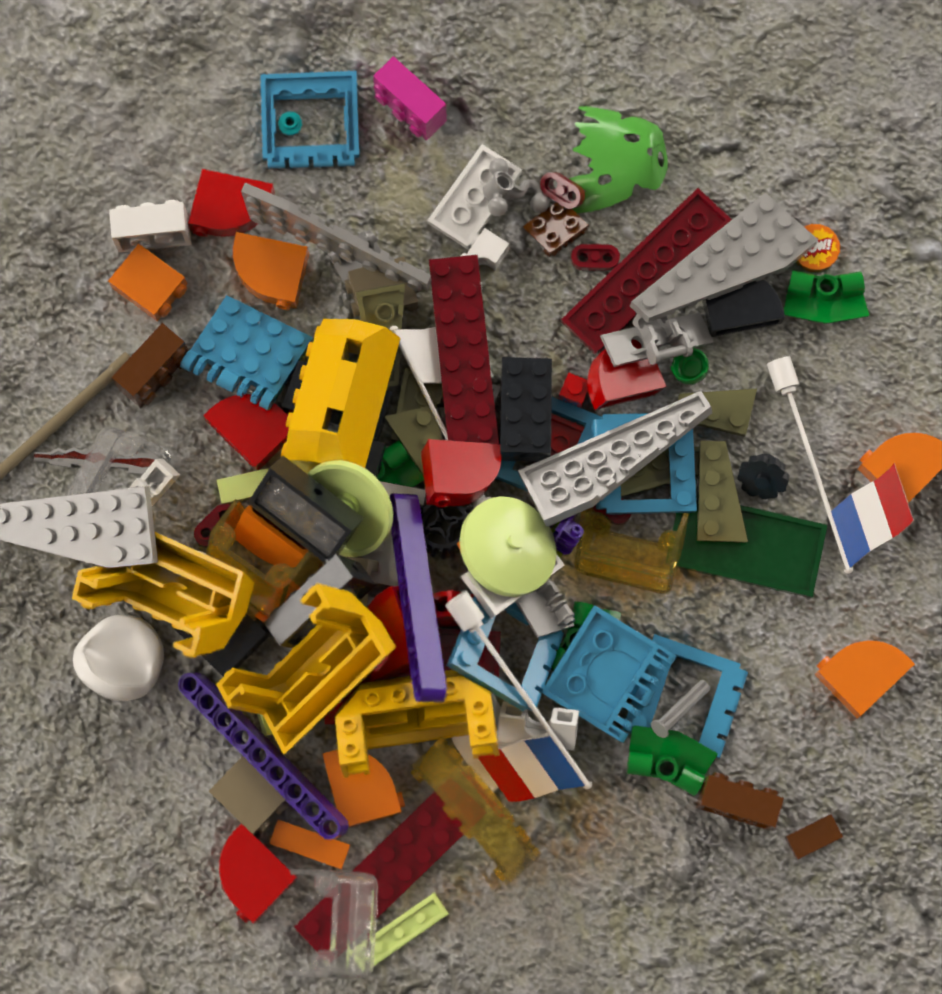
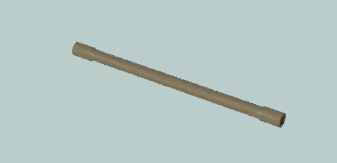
M126 352L120 355L109 365L107 370L0 464V480L113 381L111 377L130 356Z

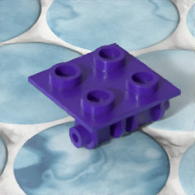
M579 513L562 520L555 529L556 531L553 536L556 549L562 554L568 555L572 553L583 535V528L574 522Z

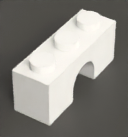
M484 228L481 234L476 233L470 243L472 247L467 254L464 252L461 256L478 254L479 265H487L496 270L509 251V243Z
M502 702L499 716L498 741L511 744L527 738L549 735L540 722H536L529 717L528 709L521 711L508 702ZM553 707L552 718L547 723L566 750H574L579 710Z

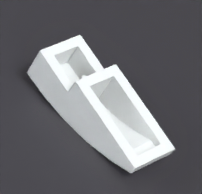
M163 458L155 459L141 478H136L129 488L150 486L151 504L153 506L172 486L180 474Z

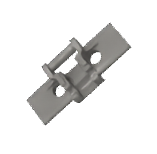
M700 312L668 320L667 316L649 323L639 314H636L633 320V328L600 336L614 367L648 359L650 364L654 365L658 364L660 360L681 355L684 357L691 356L693 348L713 343ZM631 340L639 341L642 348L636 349L633 347ZM668 344L672 346L671 348L659 351L657 349V347H661Z

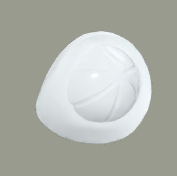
M113 615L103 619L83 636L73 654V666L80 680L97 694L117 701H131L145 696L156 684L164 661V648L158 633L147 621L132 615Z

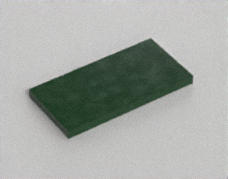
M696 495V512L676 513L665 565L807 598L813 597L828 525L740 505L748 540L747 543L697 541L698 495Z

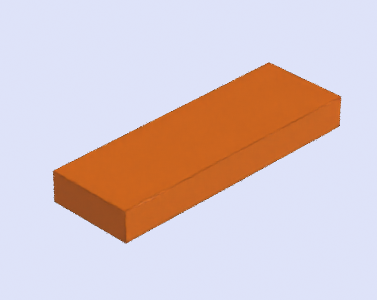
M279 819L269 844L341 870L351 846L335 839H325L318 833Z

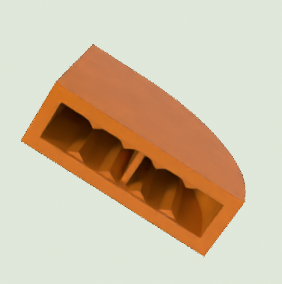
M236 232L233 244V260L238 276L245 288L260 300L276 304V307L279 309H297L309 259L308 246Z
M904 433L894 436L882 443L874 452L869 449L860 458L862 464L858 470L872 482L882 476L895 463L909 503L941 471L942 441L923 433Z
M250 505L243 511L231 536L260 559L283 568L298 566L310 553L309 550Z
M860 641L846 646L831 659L826 656L816 665L819 670L814 675L856 718H859L908 672L915 663L904 652L890 644L880 641Z
M338 750L322 753L336 809L347 819L348 828L402 814L401 808L405 807L402 792H396L390 774L377 759L368 755L370 774H350L349 777L344 778L339 763Z

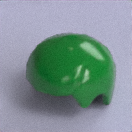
M693 348L691 356L684 357L681 355L674 357L671 365V371L676 379L685 385L700 383L706 377L709 369L708 358L702 351Z

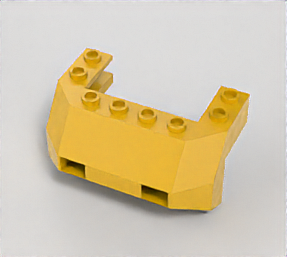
M323 319L321 325L316 328L314 342H309L306 356L309 359L307 366L303 365L301 368L299 380H302L300 389L296 388L293 396V403L296 405L294 412H289L286 427H289L287 442H284L281 457L285 456L305 473H308L321 463L332 460L348 461L365 468L401 339L399 336L384 326L356 319ZM349 353L359 355L357 363L349 361ZM333 409L343 411L338 433L327 430Z
M155 532L158 563L113 568L96 566L78 570L72 595L73 600L80 602L81 606L87 609H96L98 606H109L115 602L125 601L131 604L135 610L146 611L152 614L154 619L165 620L171 623L173 628L192 634L193 637L174 642L173 645L174 648L182 651L184 656L196 658L206 653L210 654L226 646L247 612L254 582L243 571Z
M319 583L311 587L300 601L304 605L316 608L309 617L313 624L317 626L311 629L307 636L294 646L291 652L282 661L278 662L267 675L232 668L216 684L228 708L264 716L283 754L288 752L396 648L382 622L351 592Z
M454 670L444 671L447 689L444 702H416L411 676L361 683L338 709L335 716L339 763L344 778L349 777L350 774H370L368 750L418 742L469 735L473 759L489 754L498 756L497 726L491 691Z

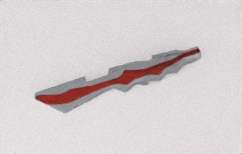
M74 447L66 451L57 448L51 452H34V461L47 462L55 466L72 468V465L85 469L107 472L111 467L129 468L128 473L144 474L154 460L159 459L154 452L110 457L105 449L91 452L86 448L81 451Z

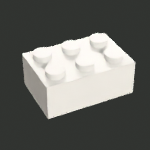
M168 200L165 204L142 203L138 207L120 205L115 209L109 210L111 238L119 253L132 252L138 243L147 250L191 245L190 227L188 225L189 216L183 202Z

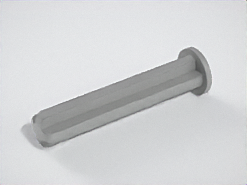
M700 680L663 717L652 721V730L659 737L666 738L669 734L668 730L710 691V685L705 680Z

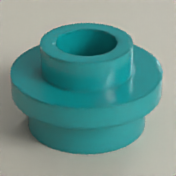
M295 112L282 114L278 121L280 131L288 136L299 133L303 125L301 117ZM288 120H293L294 124L292 126L286 125V122Z

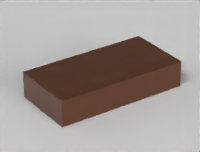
M832 814L785 836V839L796 860L842 838L843 835Z

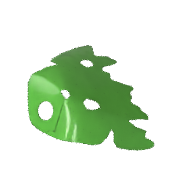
M586 106L578 108L587 112L584 114L585 116L594 118L599 123L575 122V126L580 128V133L584 134L586 138L581 141V145L574 147L572 150L591 158L592 161L588 166L594 169L590 174L569 178L586 191L583 204L578 208H573L577 214L600 210L628 199L632 196L635 184L651 190H656L661 186L667 172L668 159L663 133L657 125L639 117L621 119L622 115L619 112ZM637 134L640 140L632 143L625 140L624 135ZM648 148H652V156L647 153ZM659 152L663 155L664 163L662 167L658 162ZM609 174L612 177L610 183L604 185L598 183V178L601 175Z

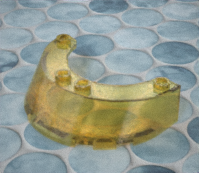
M441 737L411 765L413 770L410 773L419 784L424 781L445 803L443 810L452 820L457 817L462 823L459 829L469 840L473 837L496 867L493 872L502 883L505 880L511 883L542 855L535 845L533 846L532 840L520 825L515 827L512 824L515 821L514 816L471 765L463 766L464 758L452 745L449 746L445 738Z

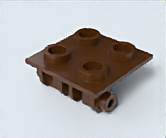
M555 202L546 211L525 224L523 228L544 248L543 252L549 258L550 256L555 257L562 250L561 246L567 248V242L572 244L574 243L573 240H576L581 235H585L589 224L572 208H565Z

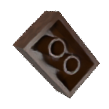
M161 323L111 378L123 394L138 407L142 408L144 404L148 405L154 400L155 392L161 386L165 387L173 378L172 374L178 368L182 369L180 367L181 361L189 350L179 336L165 324Z
M717 772L705 777L696 804L697 809L768 831L776 828L784 797L778 796V791L766 787L761 790L754 789L753 783L739 780L736 783L728 781L729 776Z

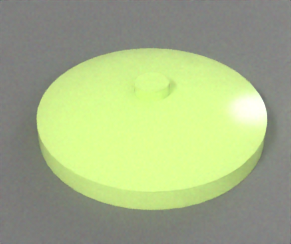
M342 460L321 463L307 473L364 517L339 554L340 556H364L373 552L384 542L392 527L393 509L388 493L372 473L355 463Z
M494 497L475 507L464 520L460 532L461 554L469 572L483 587L498 595L519 597L534 592L549 579L556 562L554 536L550 527H546L539 512L529 504L511 497Z

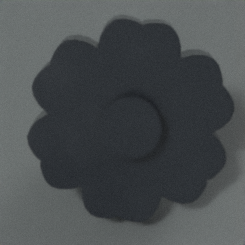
M771 454L750 456L748 462L741 463L737 479L742 482L741 489L747 492L749 496L759 495L761 499L767 500L777 498L778 492L786 491L790 476L785 472L786 465L780 462L778 458Z

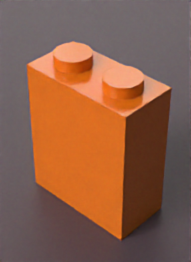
M139 243L108 280L112 289L157 322L161 317L164 318L169 314L172 309L171 304L176 298L180 299L187 290V281L183 275Z

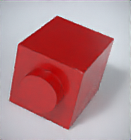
M568 372L558 399L582 409L588 395L587 380Z

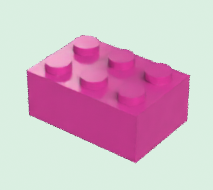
M394 56L373 75L376 100L383 106L388 105L393 110V115L402 122L404 120L409 124V128L415 136H422L427 141L447 121L446 103Z

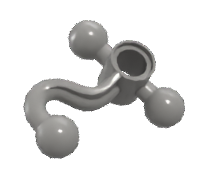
M496 158L491 161L489 169L494 176L483 186V194L490 201L488 209L492 215H504L508 208L504 199L514 200L521 198L528 189L532 190L535 194L530 201L532 210L542 213L548 209V198L541 191L538 182L526 179L518 186L507 173L508 164L504 159Z

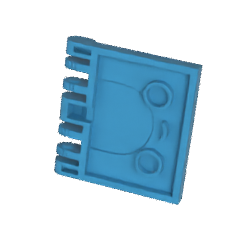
M226 295L192 348L183 357L180 367L189 372L194 367L193 374L199 376L206 365L209 364L212 368L207 374V381L214 382L220 371H222L216 385L232 393L242 380L237 395L243 397L252 385L256 389L252 393L250 401L257 404L261 398L259 406L269 411L295 371L298 361H301L304 357L309 342H313V337Z
M594 605L541 693L567 709L579 710L581 718L624 743L629 734L612 723L616 721L629 730H632L634 725L627 719L618 716V713L624 707L631 714L640 717L642 711L627 703L626 700L630 697L646 707L655 692L638 682L639 679L642 677L658 687L661 682L653 675L644 672L650 663L662 673H667L669 668L653 659L654 655H657L671 665L677 656Z

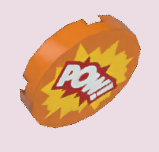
M822 224L804 226L818 239V242L796 263L809 272H822L829 269L836 262L840 253V242L837 235L829 227Z

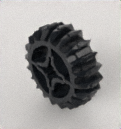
M420 504L426 551L429 552L431 550L433 558H436L439 551L440 558L443 560L446 559L447 552H449L451 558H456L455 550L458 549L461 553L457 545L460 541V536L453 542V533L457 528L461 527L468 514L474 509L472 505L449 506L458 509L463 515L461 517L447 516L444 507L436 505H426L424 507ZM436 510V519L426 527L428 517ZM443 517L450 524L446 530L447 534L439 527L442 525ZM431 533L433 535L441 534L446 544L433 543L428 539L427 535Z

